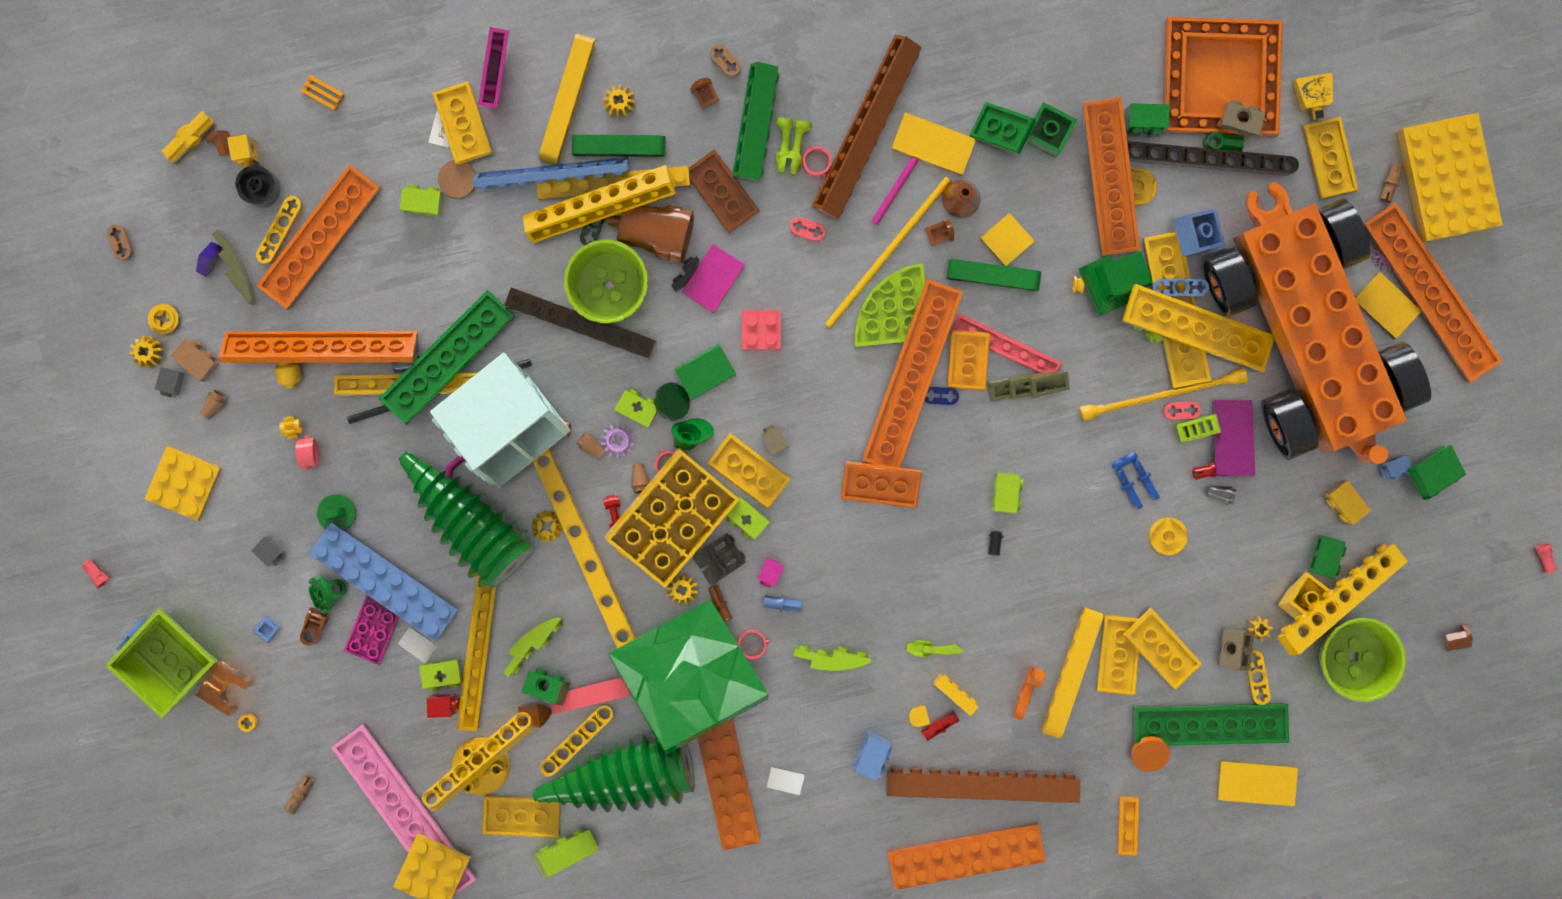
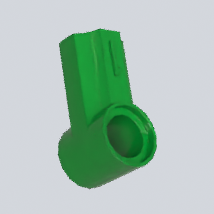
M1213 132L1204 138L1203 147L1242 151L1244 148L1243 136ZM1211 138L1216 139V147L1210 143Z

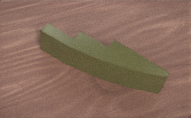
M216 230L212 235L223 247V250L218 255L230 268L225 275L246 301L254 305L257 302L252 283L243 262L225 234L220 230Z
M1067 370L1027 374L988 382L989 396L992 402L1007 398L1014 400L1027 396L1035 398L1070 390Z

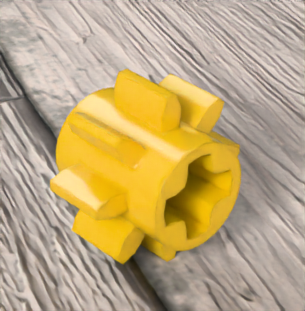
M294 416L283 418L284 422L279 424L282 437L287 436L288 440L299 438L298 434L302 433L300 419L295 420Z
M1257 617L1255 622L1249 621L1251 627L1247 630L1254 632V638L1258 636V639L1263 641V636L1270 637L1269 630L1273 629V627L1267 625L1268 619H1264L1261 622V618ZM1263 626V629L1260 630V632L1256 631V628Z

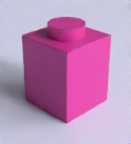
M767 557L757 578L761 580L759 584L768 588L771 585L775 587L785 565Z

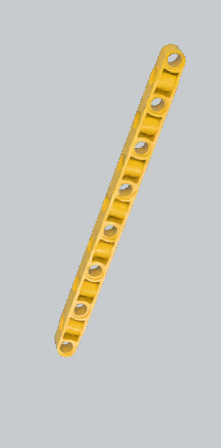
M549 448L533 461L534 466L617 648L633 641L636 637ZM542 456H546L549 459V463L545 467L539 463ZM558 491H562L565 494V498L561 502L555 499V494ZM573 526H578L581 530L580 535L577 537L571 534ZM589 561H594L597 565L596 570L593 572L587 569ZM604 596H610L612 598L613 602L611 606H605L603 604L602 600ZM620 631L628 633L627 641L619 639L618 634Z

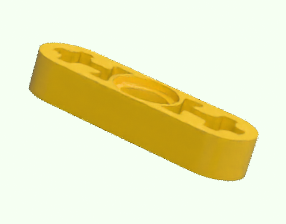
M1252 649V654L1254 653L1255 656H1258V659L1255 660L1256 666H1260L1261 669L1246 670L1251 698L1258 705H1266L1270 701L1271 695L1264 658L1261 652ZM1251 661L1250 667H1254L1253 661ZM1255 672L1262 674V680L1258 683H1255L1252 679ZM1264 685V688L1260 687L1261 693L1265 694V697L1262 698L1263 701L1256 698L1259 695V689H1254V686Z

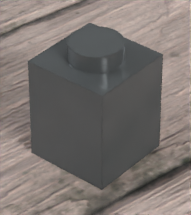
M161 367L155 390H159L160 395L172 397V394L179 395L185 373Z
M269 536L264 537L251 550L268 567L277 566L283 560L282 555L285 553Z

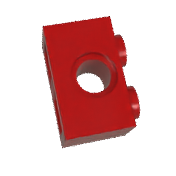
M433 694L427 698V718L451 717L456 714V710H459V698H456V694Z

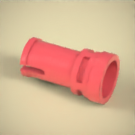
M1549 543L1537 546L1536 552L1541 558L1544 572L1551 573L1557 571L1552 556V545Z
M91 559L81 566L90 576L97 589L104 586L110 580L104 572L98 569Z

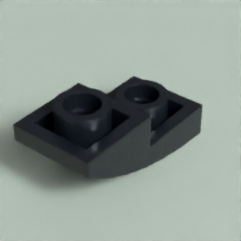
M691 256L686 259L682 267L685 275L682 276L680 274L672 280L673 284L671 287L676 293L688 283L700 262L697 256L695 258Z

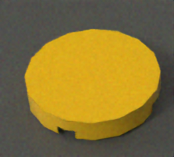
M1133 168L1131 169L1135 206H1142L1149 203L1155 197L1157 181L1149 170Z
M1166 517L1159 519L1149 530L1150 545L1156 552L1162 555L1178 554L1187 544L1186 527L1175 518Z

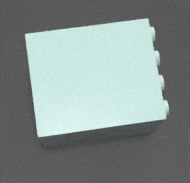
M504 352L430 411L434 416L432 421L438 428L444 431L443 436L449 443L455 446L453 448L455 452L464 458L466 467L478 477L480 476L484 482L486 481L490 486L494 485L497 488L503 486L571 431L529 375Z

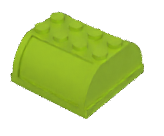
M158 608L105 666L163 719L212 671L218 660L211 656L180 627L164 609Z

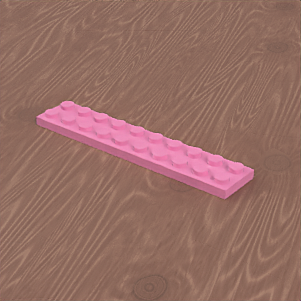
M364 724L331 747L408 853L418 833L455 849ZM468 865L453 897L477 879Z

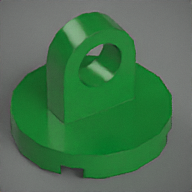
M341 494L325 497L319 503L317 509V519L325 530L331 522L342 530H347L356 518V508L353 502Z
M315 576L308 582L311 584L308 589L310 598L316 608L320 607V613L322 614L331 612L334 607L333 600L344 596L347 589L345 583L339 579L325 582L321 576ZM333 584H337L340 587L339 594L333 593Z

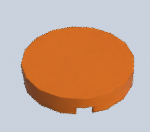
M1153 736L1140 739V742L1133 745L1131 757L1138 769L1152 772L1163 768L1168 763L1170 750L1167 743L1163 742L1161 738Z

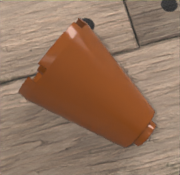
M955 180L943 192V206L954 217H969L979 207V190L970 181Z

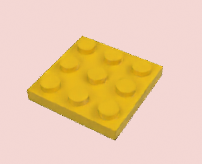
M166 446L145 500L200 521L222 468L173 447Z
M418 833L393 887L418 899H452L471 857Z

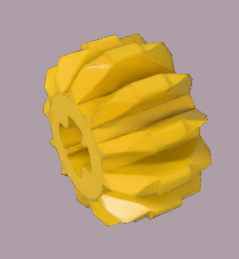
M621 84L618 85V90L611 86L612 93L607 90L605 91L608 97L603 98V102L607 103L604 105L605 110L610 109V115H613L616 111L617 118L620 117V112H623V115L626 117V110L632 112L633 108L630 105L636 103L635 100L631 99L634 97V93H628L629 87L622 91ZM622 97L623 103L617 104L615 99H621Z
M142 336L141 340L134 339L136 345H130L134 352L129 353L130 356H135L132 362H138V367L141 368L144 365L146 368H151V364L158 365L156 359H162V356L158 354L163 352V348H157L160 342H154V337L151 336L148 339L146 336ZM145 348L149 349V351H147V353H149L147 356L143 354L146 353L144 351Z
M686 573L683 574L682 580H680V576L677 574L675 576L677 582L672 579L670 583L673 586L667 585L666 589L672 590V592L666 594L667 597L674 595L671 599L672 603L679 599L678 606H681L682 600H684L686 605H689L688 597L692 601L695 600L691 593L698 594V590H692L698 584H690L694 578L691 576L687 581ZM682 584L683 587H687L685 595L677 592V589L680 588L678 585Z

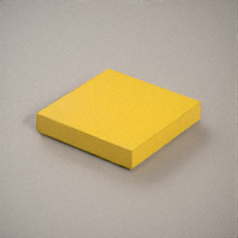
M1010 213L980 238L1004 266L1010 264L1035 242Z

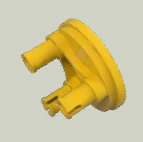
M476 737L464 742L457 749L453 757L452 769L488 738ZM493 745L490 748V752H495L498 749V745ZM508 753L503 755L462 791H466V794L486 795L498 790L505 783L510 772ZM478 758L475 761V765H480L483 762V758ZM462 771L460 778H465L468 771Z

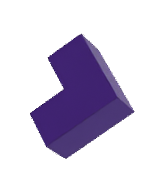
M210 242L198 256L196 272L207 277L213 270L214 262L219 257L218 254L221 252L222 247Z

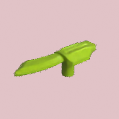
M922 640L907 643L906 652L916 657L929 658L931 653L940 655L963 653V650L956 644L932 646L930 641Z

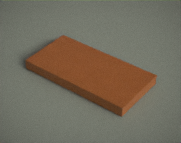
M715 149L689 167L690 182L729 234L760 212L738 180L732 177V172Z

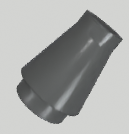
M1209 485L1207 496L1228 505V503H1234L1237 490L1232 489L1231 486Z

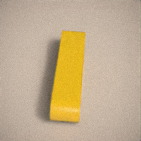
M607 703L600 705L542 762L540 766L542 774L548 777L555 775L612 719L615 713L613 706ZM607 708L610 711V717H602L600 710ZM588 722L596 724L595 731L587 729L586 725ZM573 736H581L582 744H575ZM566 749L569 756L562 758L559 755V750ZM552 762L555 770L548 771L545 768V763Z

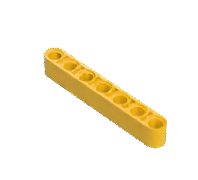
M580 34L575 35L538 159L555 165H558L594 50L595 39Z
M1086 607L1081 613L1042 727V733L1059 739L1063 736L1103 620V613Z
M525 712L518 713L423 794L422 801L424 805L432 811H438L532 732L534 721L530 715ZM527 719L528 724L524 727H521V721ZM513 732L511 739H505L507 733ZM493 745H498V749L495 752H490V748ZM478 758H483V762L480 765H475V761ZM462 771H468L465 778H460ZM452 783L451 790L444 791L445 786ZM437 796V801L434 804H429V800Z

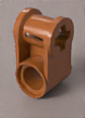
M312 607L309 608L300 634V641L304 645H315L320 641L329 619V613L322 614L315 611ZM309 631L313 632L315 636L312 642H309L306 638Z

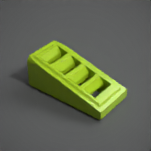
M1217 414L1177 424L1181 443L1221 432ZM1210 419L1213 426L1212 431H1210L1208 424V420ZM1202 421L1205 428V433H1203L1200 422ZM1192 424H1195L1196 430L1198 433L1197 435H1195ZM1185 426H1187L1190 435L1189 437L1187 435Z

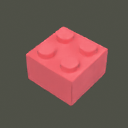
M780 310L742 311L743 351L781 350Z

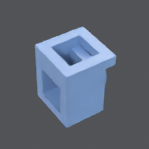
M1400 455L1381 463V473L1385 479L1393 477L1394 480L1405 476L1404 472L1409 474L1407 469L1412 467L1408 455Z

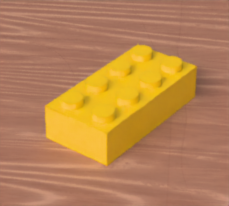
M940 673L933 681V684L972 716L979 708L977 706L978 703L972 697L969 699V695L963 689L960 691V687L956 683H951V679L948 676Z

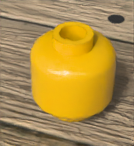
M278 363L275 367L277 383L285 386L286 389L296 387V383L302 380L299 363Z

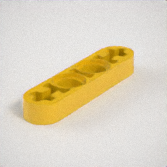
M289 196L284 200L256 252V258L259 262L271 264L275 260L303 208V203L299 198ZM296 200L295 204L298 205L297 208L291 209V206L289 205L290 201L294 202ZM291 209L290 213H292L293 216L291 217L289 214L284 213V211L286 210L289 212V210ZM287 217L289 224L286 227H281L279 224L280 218ZM274 233L280 236V240L276 244H272L270 241V236ZM266 244H268L271 247H275L274 250L270 249L268 252L270 258H265L263 260L264 257L261 255L262 252L266 253L269 249L268 247H266Z

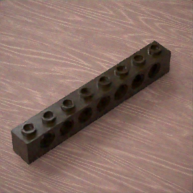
M512 287L504 304L513 310L647 359H651L657 343L656 340L610 323L590 321L575 310Z

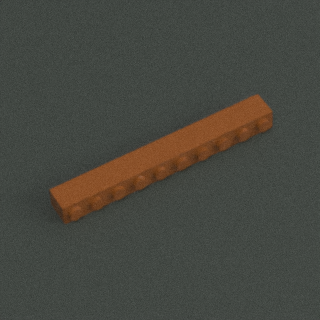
M894 36L812 204L813 208L828 217L839 219L843 213L844 207L852 195V190L859 180L865 164L869 160V155L876 145L882 129L885 127L886 120L893 110L899 94L902 92L903 85L919 57L922 47L907 36Z
M892 767L891 770H887L886 775L887 796L1080 803L1081 780L1075 777L1076 774L1066 773L1064 777L1056 776V773H1045V776H1037L1035 772H1026L1025 775H1018V772L1008 771L1004 775L999 774L998 771H987V774H979L980 771L968 770V773H960V770L950 769L948 773L941 772V769H930L929 772H922L920 768H910V771H903V768Z

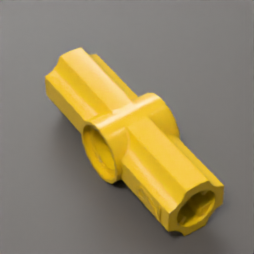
M201 111L188 125L182 126L176 132L175 138L161 152L175 164L188 150L194 149L201 142V137L215 123L208 115Z

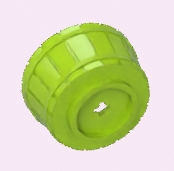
M608 239L590 242L581 247L567 264L568 267H566L564 275V289L568 301L581 316L590 321L614 323L626 319L639 308L645 298L648 287L646 267L640 256L631 247L622 242ZM608 279L612 280L611 282L614 284V288H610V290H606V286H603V283L608 282Z
M1356 618L1341 623L1327 634L1320 648L1319 661L1324 677L1336 692L1353 701L1371 702L1387 696L1400 683L1406 666V654L1401 639L1387 624L1371 618ZM1357 652L1358 661H1350L1349 653Z

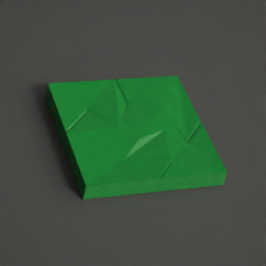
M711 599L609 653V659L665 755L768 700L766 689Z

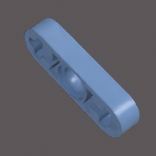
M1159 279L1152 285V290L1160 293V290L1156 289L1160 283L1164 287H1169V282H1172V294L1169 293L1170 290L1162 291V294L1170 297H1201L1209 290V284L1204 279ZM1180 282L1185 285L1184 293H1178L1175 290L1177 283ZM1198 283L1204 286L1200 293L1197 289L1190 290V286H1197Z

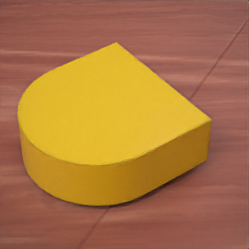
M925 705L915 707L909 712V721L913 726L921 727L930 724Z

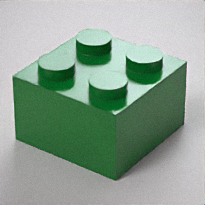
M1043 102L1034 117L1036 122L1026 142L1058 157L1077 119Z
M1131 103L1124 110L1126 133H1129V136L1148 134L1149 137H1159L1160 134H1163L1169 128L1170 105Z

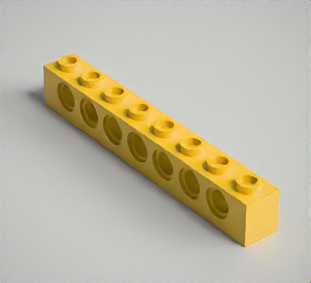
M664 165L524 214L525 233L533 244L674 195L676 192L672 175L667 166Z
M1394 543L1380 545L1373 556L1369 555L1362 561L1364 564L1353 568L1346 579L1342 578L1335 584L1336 587L1333 590L1330 589L1322 594L1323 598L1319 602L1315 601L1309 605V610L1306 613L1303 612L1296 616L1295 622L1292 625L1288 624L1281 629L1282 633L1277 639L1290 656L1301 654L1408 562ZM1367 571L1370 573V579L1367 576ZM1353 583H1355L1357 586L1356 590L1354 589ZM1340 594L1343 596V602L1340 600ZM1326 606L1330 609L1329 613L1326 610ZM1313 617L1316 619V625L1312 621ZM1299 628L1302 630V637L1299 635Z

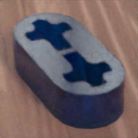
M929 387L927 394L930 390H933V394H939V398L935 397L932 401H929V397H925L924 402L934 405H954L959 400V393L954 388ZM949 391H952L955 399L948 402V398H942V394L947 395Z

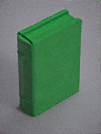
M1141 251L1095 267L1107 300L1120 298L1131 293L1135 284L1145 288L1153 284Z
M1111 255L1079 268V272L1099 316L1124 306L1129 301L1128 294L1112 300H1107L1095 267L1113 261Z
M719 344L674 369L691 400L736 375Z
M1452 445L1442 446L1407 469L1423 500H1429L1437 496L1438 493L1453 483L1458 482L1459 479L1466 475Z

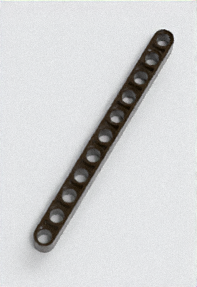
M1127 141L1130 162L1289 176L1299 168V162L1293 156ZM1132 148H1138L1140 156H1134ZM1152 149L1159 152V158L1152 157ZM1171 151L1178 154V160H1173L1170 157ZM1189 153H1194L1197 156L1196 162L1189 159ZM1208 155L1215 156L1216 163H1210ZM1229 156L1234 158L1235 165H1230L1227 162ZM1247 158L1254 161L1253 167L1247 165ZM1266 160H1270L1273 163L1272 169L1266 167ZM1285 162L1291 163V171L1285 168Z

